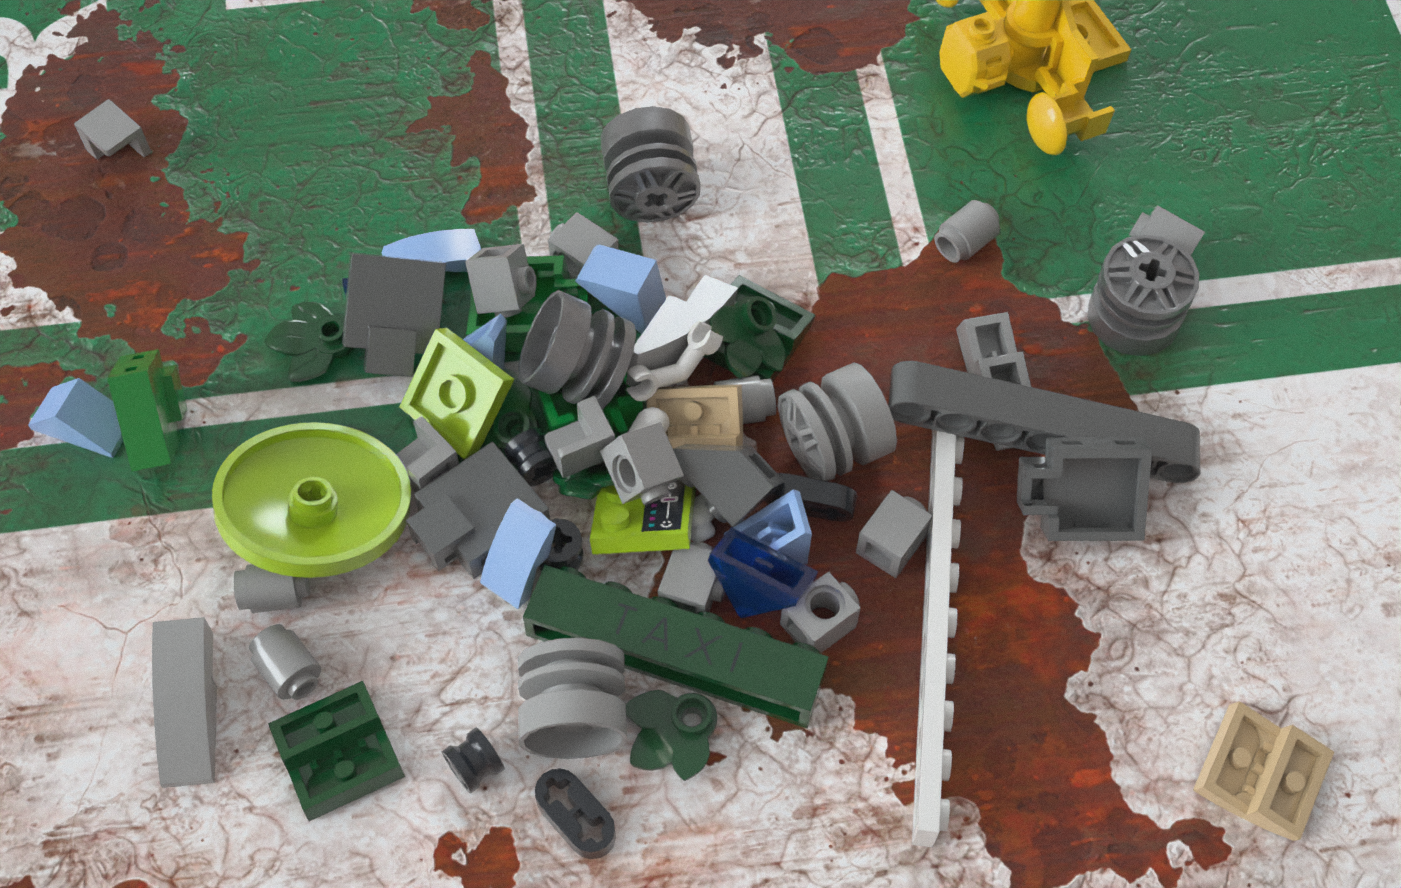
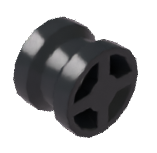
M532 428L518 434L507 444L504 450L508 461L513 465H517L519 474L530 487L540 485L551 479L553 471L558 468L545 443V435L547 433L542 428Z
M551 519L550 521L556 524L552 544L555 543V546L551 547L549 557L538 567L541 571L544 565L556 569L565 566L579 570L584 556L580 530L574 523L566 519Z
M477 727L467 733L466 741L459 746L450 745L441 751L454 775L470 794L480 787V781L489 774L497 775L505 769L497 752Z

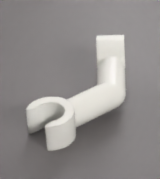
M700 320L696 321L688 332L687 341L689 345L676 364L654 370H649L644 365L631 367L627 373L636 382H642L637 386L627 388L626 391L635 400L645 401L655 394L657 388L687 380L705 354L710 355L718 350L723 336L711 331L712 326Z

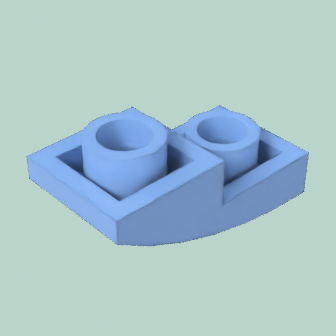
M453 229L429 232L398 240L383 246L382 255L442 261L446 263L445 271L467 272L465 261L481 250L474 229Z
M518 498L514 500L509 506L492 542L480 583L519 609L530 599L537 567L549 557L556 524L547 519L543 513L534 510Z

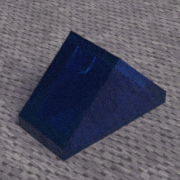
M732 527L710 552L708 558L711 568L740 618L796 606L818 574V571Z

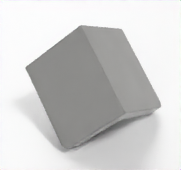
M109 99L74 123L86 150L96 159H99L104 154L111 156L127 144L143 157L151 153L141 127Z
M595 396L577 403L578 421L545 435V443L563 478L603 462L600 450L615 440V434Z
M422 416L413 421L418 438L396 454L403 463L408 473L410 486L415 492H418L459 464L457 453L453 447Z

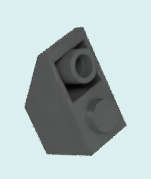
M685 444L673 449L684 474L680 481L688 487L693 488L695 486L707 499L705 505L709 512L722 523L728 521L732 527L744 521L784 482L752 446Z

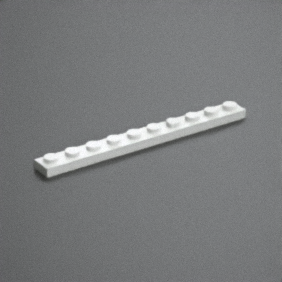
M932 430L928 513L933 516L927 533L912 829V845L933 847L939 831H947L950 813L949 800L941 799L942 780L949 781L952 763L951 750L943 749L944 731L951 732L954 712L953 701H945L946 684H953L955 675V654L947 653L948 637H955L957 627V608H949V593H956L959 579V564L951 563V548L958 549L960 541L961 521L953 519V505H960L963 481L962 477H954L955 464L962 463L964 451L963 436Z

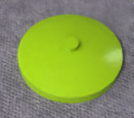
M318 422L297 423L262 432L245 441L229 454L220 466L214 479L212 488L213 514L215 524L223 540L238 556L247 562L269 572L286 576L305 578L327 577L347 573L373 562L398 541L407 525L406 520L409 519L411 486L408 473L398 456L373 436L343 425Z

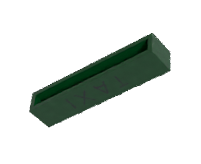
M544 565L523 615L526 636L543 642L563 638H586L611 643L624 652L625 669L806 729L808 728L825 677L829 658L820 654L818 649L809 644L795 642L791 645L773 639L768 632L756 627L738 628L726 624L716 614L710 612L695 614L680 609L676 603L667 598L655 596L649 599L633 594L628 587L612 581H608L605 584L587 579L580 571L565 566L556 569Z

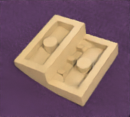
M742 384L657 388L652 397L647 399V408L656 407L664 411L669 417V428L665 433L672 449L685 444L743 446Z
M1238 701L1228 706L1193 791L1221 808L1263 829L1297 841L1302 837L1334 751L1293 724L1280 728Z

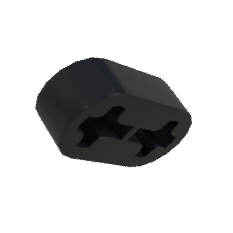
M777 473L784 482L765 500V503L769 505L794 489L800 491L806 516L846 522L854 517L858 495L856 491L845 485L792 474Z
M561 768L551 769L542 774L535 786L536 803L541 814L581 857L598 859L608 854L613 848L616 839L615 824L610 813L577 776L569 770ZM555 785L560 790L566 786L570 787L567 791L569 802L573 806L570 811L558 800L553 801L551 804L548 803L550 800L548 789L551 786ZM582 816L592 827H596L601 823L603 825L601 828L603 840L598 843L592 838L587 839L585 842L581 841L583 829L577 819Z

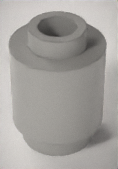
M977 200L970 201L940 225L939 232L934 237L936 247L951 262L969 259L999 234V215L988 203H982Z
M757 375L742 379L736 378L714 382V385L742 384L743 424L763 422L766 416L776 415L775 393L770 378L760 380V377Z
M248 564L245 570L234 572L236 604L239 610L250 609L252 613L299 608L302 605V597L310 596L309 578L281 575L261 569L253 564Z
M275 624L265 628L253 638L249 645V650L253 654L251 658L252 663L280 699L292 698L298 700L307 696L318 685L317 678L321 673V666L294 631L286 630L281 624Z

